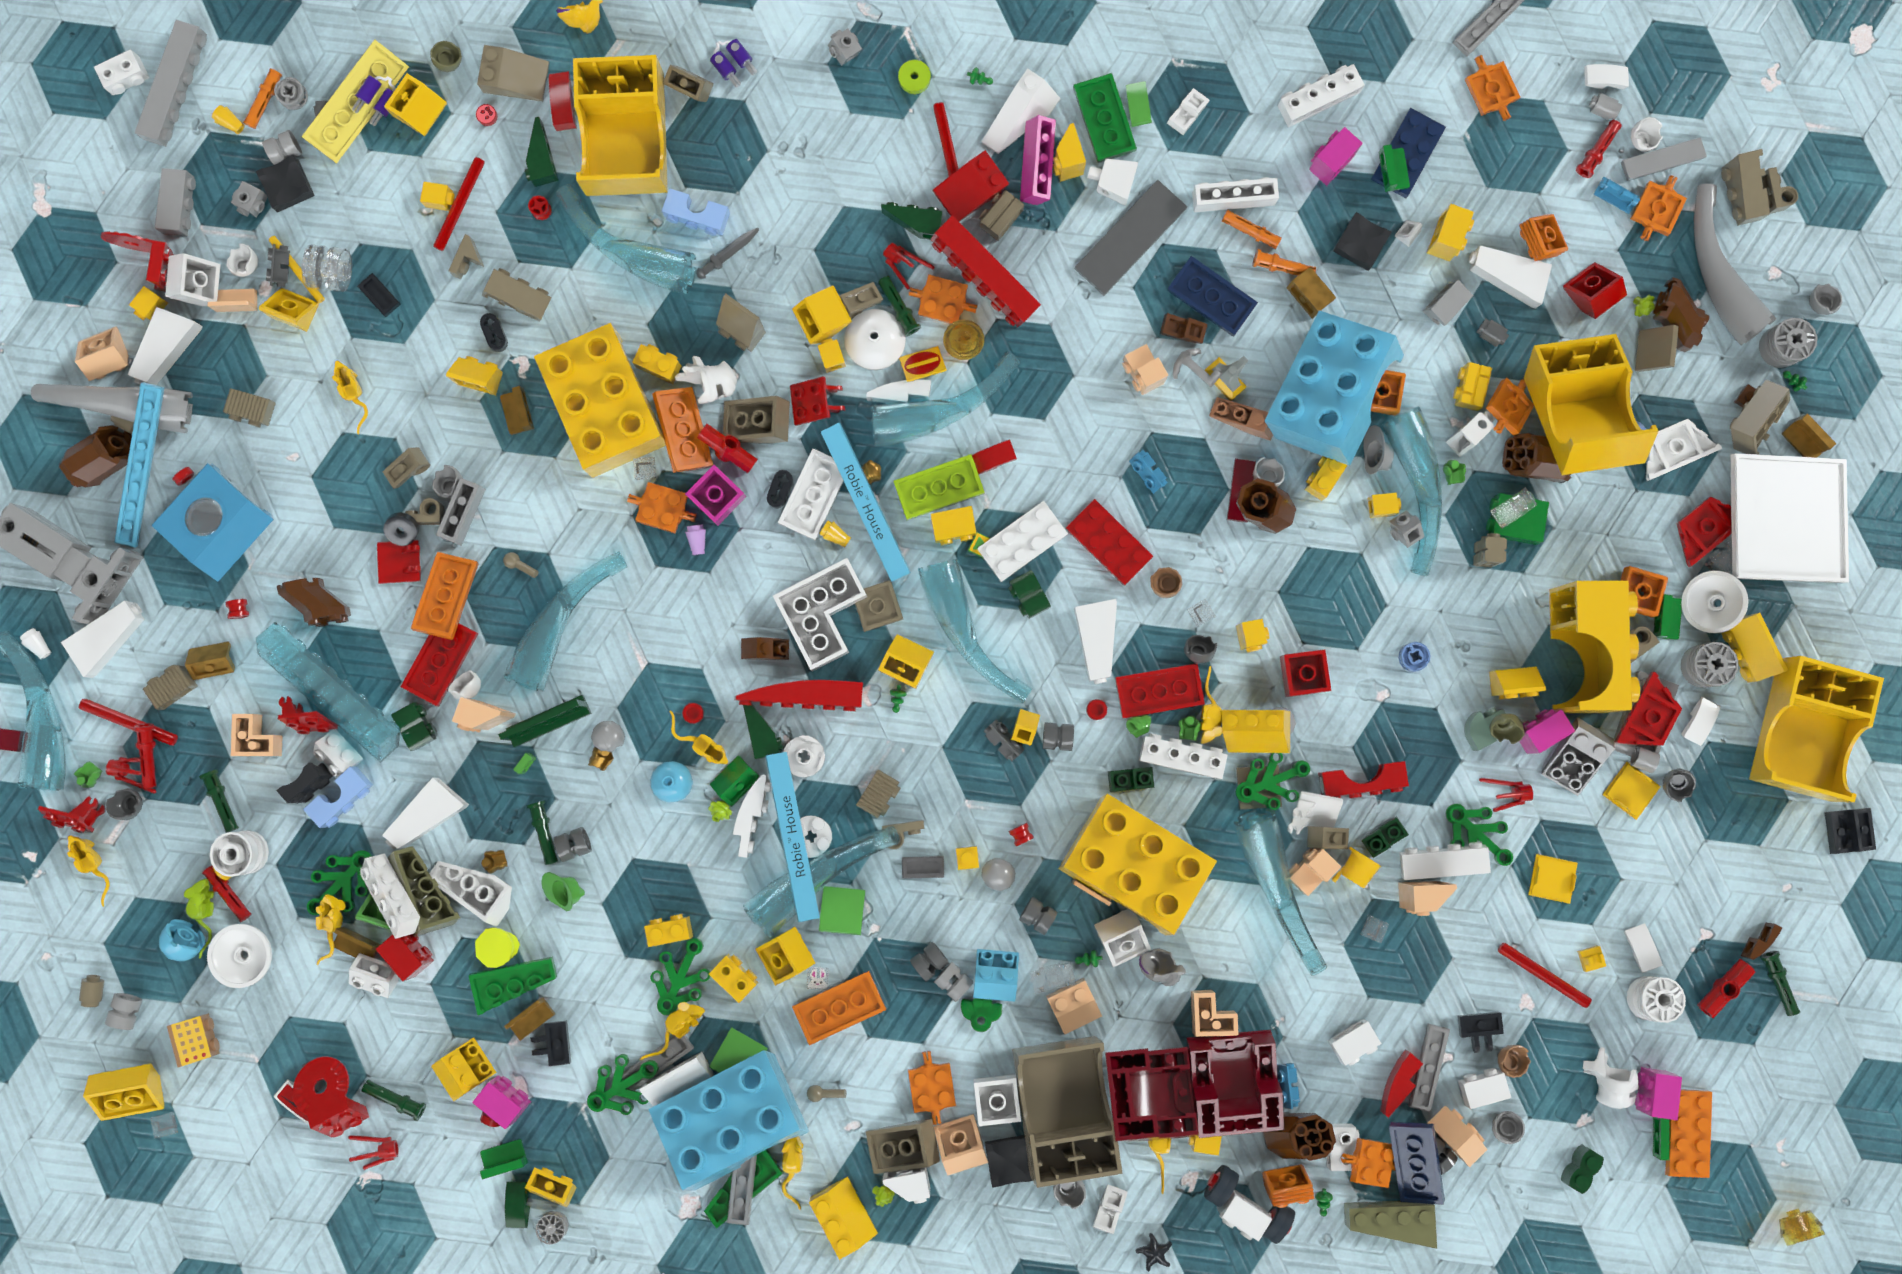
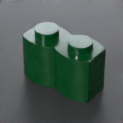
M1032 570L1009 582L1010 587H1008V590L1013 599L1017 597L1020 605H1018V609L1023 617L1027 615L1028 619L1051 608Z
M413 702L391 714L410 751H415L437 739L435 736L437 733L436 728L431 722L428 723L425 717L427 712L422 704L419 705L417 702Z
M1581 1144L1572 1155V1163L1568 1164L1563 1170L1561 1181L1579 1193L1584 1194L1592 1184L1593 1175L1597 1174L1601 1169L1604 1157Z

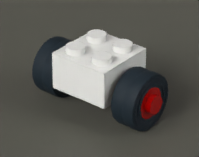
M1221 1165L1210 1176L1204 1197L1217 1206L1216 1208L1220 1213L1219 1217L1223 1219L1222 1222L1230 1228L1236 1226L1241 1231L1240 1233L1249 1240L1254 1238L1259 1241L1263 1236L1275 1244L1281 1242L1292 1228L1295 1211L1288 1206L1284 1208L1272 1206L1267 1212L1266 1209L1235 1190L1239 1174L1228 1166Z

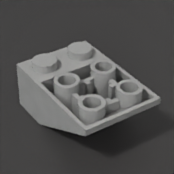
M1577 717L1571 724L1575 732L1559 742L1542 775L1578 796L1614 751L1615 743L1612 737Z

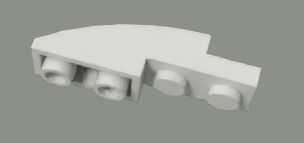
M762 774L754 783L738 812L733 835H741L738 857L747 858L749 853L753 854L755 842L751 841L752 832L756 833L757 820H754V817H763V813H767L769 801L765 800L766 792H770L771 783L768 779L769 775Z

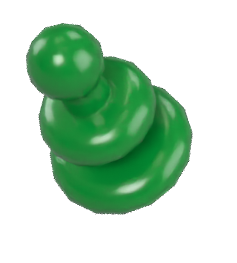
M977 67L973 69L972 73L967 72L972 85L976 81L979 85H982L983 82H986L988 85L993 84V79L985 77L984 72L979 74Z
M1789 371L1783 372V377L1789 379L1788 384L1793 385V391L1807 389L1805 385L1807 378L1805 376L1799 378V374L1791 375Z
M897 685V689L890 690V694L895 696L891 698V702L894 703L892 708L894 713L900 711L899 704L904 702L901 697L907 695L906 691L901 690V685Z
M1092 950L1091 956L1089 953H1085L1082 958L1076 957L1075 963H1084L1086 966H1090L1092 963L1093 967H1098L1099 960H1103V956H1098L1097 951Z
M1323 1188L1322 1191L1315 1194V1198L1318 1200L1317 1206L1321 1208L1320 1215L1325 1217L1328 1213L1326 1209L1331 1206L1330 1201H1332L1333 1195Z

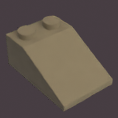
M484 45L477 85L486 94L543 102L549 61L503 47Z
M725 293L716 322L718 329H720L718 332L726 339H729V337L736 341L735 345L741 350L745 351L747 349L752 352L766 333L761 320Z
M778 396L724 401L723 435H732L740 443L788 442L790 402Z
M932 1119L912 1121L866 1131L874 1174L925 1168L940 1162Z

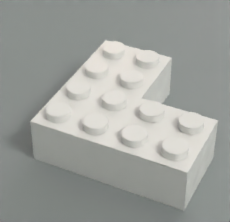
M848 558L773 595L812 672L849 653L831 616L867 598V595Z

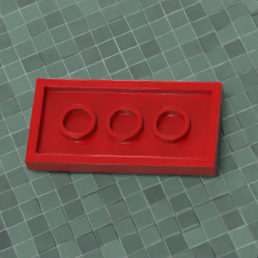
M1096 499L1065 528L1123 586L1154 557Z
M458 623L453 640L428 635L401 688L439 707L448 691V687L453 682L479 633Z
M1197 663L1115 677L1122 719L1205 704Z

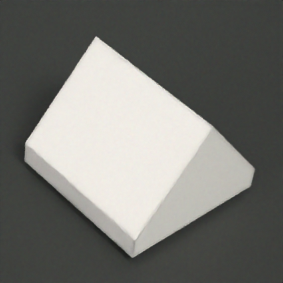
M1406 220L1395 234V237L1409 247L1421 232L1422 224Z

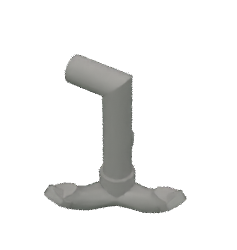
M1199 348L1181 352L1174 363V379H1178L1182 364L1190 368L1210 387L1223 374L1219 368H1216L1209 375L1192 360V356L1201 354Z

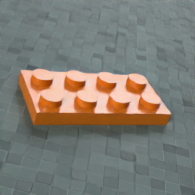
M693 387L655 391L652 395L673 473L713 466L708 445L697 438L703 429V424Z
M437 552L411 625L413 631L453 640L479 565L477 561Z
M870 971L864 972L792 1006L809 1046L886 1010Z
M1681 1089L1678 1120L1669 1119V1160H1666L1665 1175L1674 1177H1710L1711 1091Z

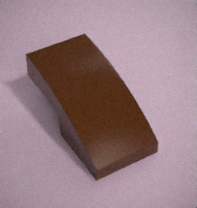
M1166 313L1160 334L1187 342L1202 344L1208 324Z
M1766 922L1758 939L1749 937L1741 956L1752 960L1759 957L1774 943L1782 927Z

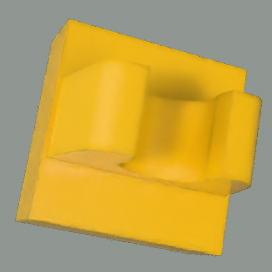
M1596 945L1577 951L1584 972L1606 967L1605 958L1600 946Z

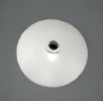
M880 309L866 310L857 314L847 326L844 336L845 348L849 357L860 367L868 370H882L893 365L901 357L906 343L905 331L900 321H897L893 314ZM873 333L878 334V338L872 339L871 335Z
M1708 571L1696 576L1688 583L1682 595V610L1687 621L1695 628L1707 633H1722L1734 628L1744 618L1748 608V594L1742 582L1735 576L1723 571ZM1717 600H1721L1720 607L1715 606Z
M235 924L225 927L214 936L209 945L207 953L208 966L212 975L223 985L232 988L251 986L260 981L269 970L272 961L270 942L262 931L252 925ZM244 951H246V952L248 953V957H247V958H244V957H243V952H244Z

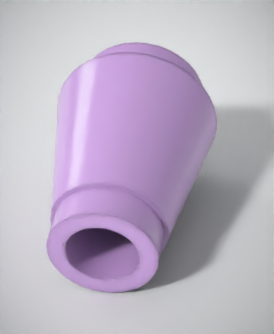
M703 524L687 526V532L685 533L692 555L705 554L706 529L703 528Z

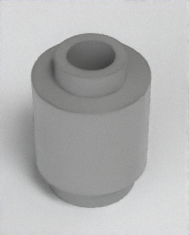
M1599 93L1598 96L1594 95L1588 107L1591 108L1590 112L1607 120H1615L1622 108V104L1618 103V100Z

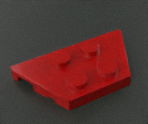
M1708 497L1676 523L1688 567L1693 566L1732 534L1731 505L1723 504L1718 499Z
M1651 672L1640 692L1639 699L1634 703L1614 741L1615 743L1664 745L1682 708L1672 698L1669 689L1658 679L1659 675L1656 672Z

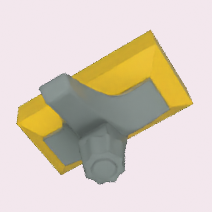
M1245 356L1230 365H1226L1218 357L1204 370L1209 375L1216 368L1223 372L1214 384L1229 401L1235 399L1247 387L1238 378L1242 368L1248 362Z

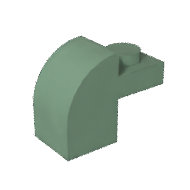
M1494 707L1483 714L1481 711H1478L1468 717L1464 733L1473 751H1479L1497 741L1491 735L1489 726L1493 718L1506 714L1504 709L1496 710Z

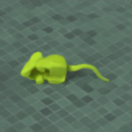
M207 878L198 881L184 891V897L188 899L186 904L187 915L196 920L208 932V940L202 947L199 958L202 957L204 950L212 940V930L202 921V919L212 916L214 910V903L210 902V899L214 897V891H209L210 885Z

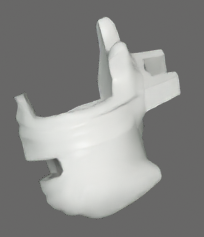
M697 356L692 357L693 364L687 363L682 368L684 372L678 373L675 376L677 381H687L702 385L704 393L697 401L699 404L731 396L735 391L737 383L734 371L725 361L719 365L705 366L700 357Z
M1601 1047L1595 1061L1583 1062L1584 1073L1594 1075L1597 1078V1101L1611 1108H1628L1635 1103V1091L1639 1088L1637 1070L1629 1071L1609 1067L1607 1065L1608 1056L1605 1053V1048Z

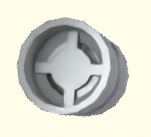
M290 130L278 134V139L271 137L262 141L264 150L273 165L283 161L288 156L294 155L298 157L302 155L299 143Z
M951 962L938 975L934 983L942 990L947 989V995L957 1002L974 981L966 974H960L961 969ZM952 977L956 978L953 984L949 982Z
M115 993L110 1005L113 1010L108 1011L105 1024L116 1029L132 1030L137 1018L134 1013L139 1012L142 999L130 994Z

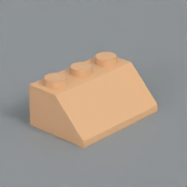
M460 697L452 722L458 723L457 728L462 730L480 732L481 729L489 730L514 718L516 713L479 700Z
M1443 881L1398 882L1399 908L1406 909L1407 913L1417 914V916H1429L1430 912L1437 911L1457 889V884Z

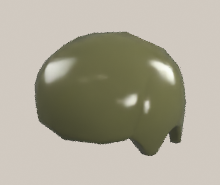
M437 42L430 51L431 61L440 71H455L461 63V50L452 42Z
M1514 714L1498 715L1493 718L1489 726L1491 735L1498 739L1499 742L1506 739L1511 744H1515L1522 740L1525 735L1521 719Z

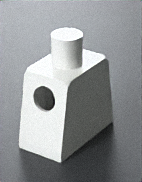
M1105 159L1103 169L1091 166L1087 178L1099 181L1097 186L1098 193L1126 205L1138 162Z
M1489 411L1479 412L1449 438L1446 443L1461 457L1476 446L1494 428L1492 422L1495 420V417Z

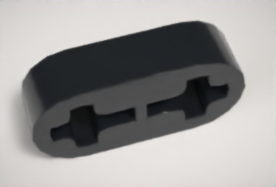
M484 314L480 319V326L489 347L495 352L504 351L508 346V340L499 319L494 314ZM489 319L495 321L492 323L494 330H491L489 326H485L488 324ZM494 335L502 340L500 341V346L493 344L496 342Z
M779 470L774 475L767 494V502L772 508H781L786 503L793 484V477L787 470ZM787 475L786 478L789 482H784L782 488H780L781 482L778 478ZM779 490V497L782 500L781 502L777 501L776 504H773V500L771 499V497L776 496Z

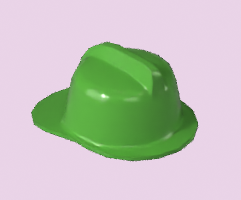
M547 872L542 876L541 884L544 894L552 903L561 907L566 912L570 911L572 906L580 900V897L585 895V891L573 877H559L551 872Z

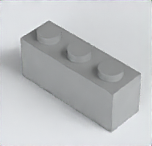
M162 168L155 229L162 234L188 236V230L191 228L190 211L193 209L194 204L192 195L196 187L195 177L188 171Z
M460 478L436 535L462 546L486 489Z

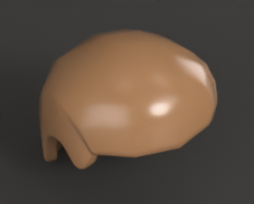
M1170 567L1159 568L1151 575V589L1161 598L1174 597L1182 588V577L1175 569Z
M1507 1045L1498 1054L1500 1070L1508 1077H1521L1527 1072L1531 1063L1527 1055L1529 1051L1521 1045Z

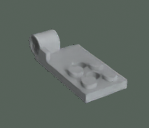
M1637 671L1635 677L1639 680L1641 692L1650 674ZM1658 678L1663 686L1669 689L1672 698L1675 699L1679 685ZM1631 710L1623 711L1614 741ZM1615 743L1614 751L1630 756L1631 766L1653 773L1660 761L1659 752L1661 746Z

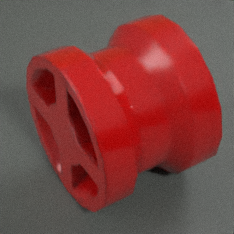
M537 195L530 199L528 208L536 219L545 220L550 217L552 208L545 197Z
M235 599L225 602L226 607L229 609L228 619L249 617V611L246 610L247 599Z
M1027 823L1008 831L1015 839V846H1019L1034 838L1033 834L1028 830L1029 826Z

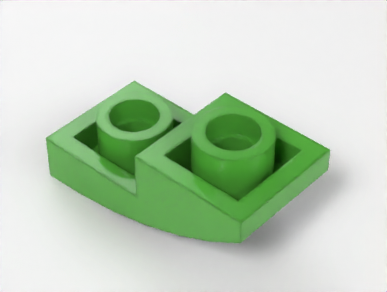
M1146 81L1127 84L1126 92L1132 127L1152 123Z

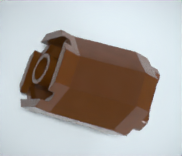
M1672 277L1664 285V287H1667L1666 291H1660L1656 299L1655 308L1652 311L1655 314L1653 319L1661 322L1663 326H1679L1676 349L1687 352L1692 349L1693 345L1698 346L1703 337L1701 331L1708 323L1710 317L1705 314V310L1697 308L1682 281Z
M114 425L98 427L96 432L66 450L59 463V467L75 487L98 486L104 479L127 465L132 435L126 431L123 433L118 431V427Z
M1531 433L1516 434L1505 442L1502 464L1503 468L1508 470L1511 475L1552 482H1564L1571 479V474L1561 475L1546 436Z
M1256 478L1240 488L1236 504L1245 520L1258 526L1260 530L1277 534L1292 525L1296 507L1288 493L1276 487L1273 482Z
M307 578L297 579L277 586L278 595L303 614L304 623H308V626L324 627L328 626V622L336 621V623L349 621L348 617L351 616L350 607L327 590L324 586V580L321 578H312L313 582L307 581Z
M1283 1112L1284 1130L1263 1132L1266 1148L1282 1159H1307L1312 1161L1325 1158L1331 1153L1336 1143L1332 1124L1316 1113Z

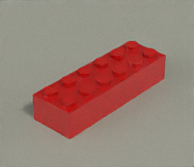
M953 215L934 233L931 238L933 242L931 244L932 247L939 253L943 252L948 257L946 259L947 262L954 268L957 266L962 271V277L969 283L972 281L977 286V292L983 297L987 296L992 301L990 303L996 311L999 312L1001 310L1006 315L1005 319L1010 325L1019 327L1041 306Z

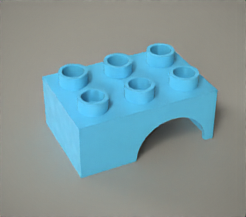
M1319 310L1265 419V423L1275 439L1350 466L1372 422L1370 416L1371 405L1378 383L1388 366L1395 360L1401 363L1404 357L1396 335Z
M766 1050L648 1109L682 1190L696 1191L740 1168L741 1164L760 1152L809 1132L775 1054Z

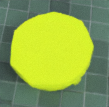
M496 927L486 928L475 941L476 957L488 968H498L506 964L518 953L520 944L517 937L510 932Z

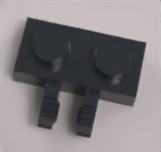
M1501 1012L1457 1015L1459 1036L1461 1038L1471 1037L1474 1053L1480 1051L1479 1036H1484L1485 1048L1489 1052L1493 1050L1492 1035L1504 1034Z
M567 1020L545 1023V1035L530 1037L531 1042L546 1041L547 1048L532 1050L533 1056L547 1054L549 1066L571 1063Z

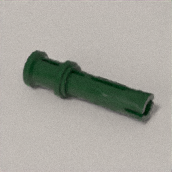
M890 276L881 278L878 284L896 312V320L900 321L904 328L905 336H910L919 331L921 325L915 321L912 309L906 307Z
M216 769L200 775L199 778L203 780L206 786V795L213 800L225 833H229L238 829L239 826L225 797L224 792L226 788L221 784L217 775L219 772Z
M544 800L526 806L530 809L531 825L536 829L545 865L558 862L549 830L548 823H550V818L546 815Z
M1770 951L1764 953L1760 958L1765 962L1768 977L1774 981L1786 1015L1794 1016L1799 1014L1801 1011L1787 981V970L1780 961V952Z
M369 1079L361 1092L395 1107L398 1113H405L413 1117L414 1121H418L426 1109L425 1103L420 1104L410 1099L409 1095L401 1096Z

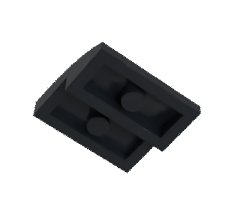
M1871 808L1824 812L1830 854L1876 850Z

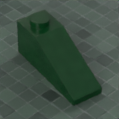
M535 117L526 157L527 169H524L527 180L531 181L535 187L559 181L545 127L540 117Z
M753 704L743 705L754 758L761 759L765 758L766 755L781 753V749H784L782 738L777 737V733Z

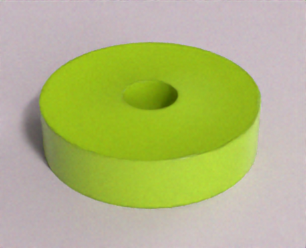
M920 60L905 62L899 69V84L904 91L910 94L924 92L931 81V73L928 66ZM912 75H917L918 78H917V79H912L911 76H912Z

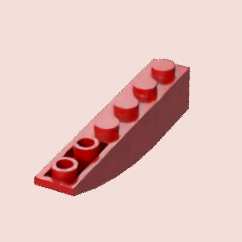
M801 680L779 683L734 696V701H739V705H752V702H760V706L773 707V703H781V707L793 708L794 704H801L802 709H814L815 705L823 706V710H835V707H843V711L856 712V708L862 707L863 682Z

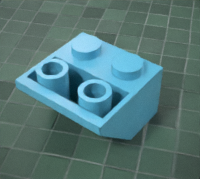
M977 949L973 998L1015 1002L1019 953Z

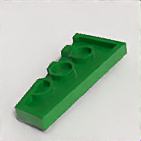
M553 956L470 973L469 981L477 1015L479 1016L492 1008H496L511 999L521 996L523 993L556 979L557 973Z
M767 1149L757 1154L752 1199L784 1174ZM732 1174L704 1210L716 1229L725 1223L728 1218Z

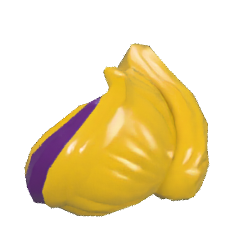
M592 0L588 5H585L582 1L579 5L576 4V6L558 7L556 12L565 24L570 27L580 28L584 33L589 34L599 24V4L603 0Z

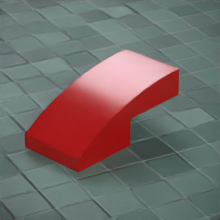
M1010 439L972 455L978 475L1017 460Z

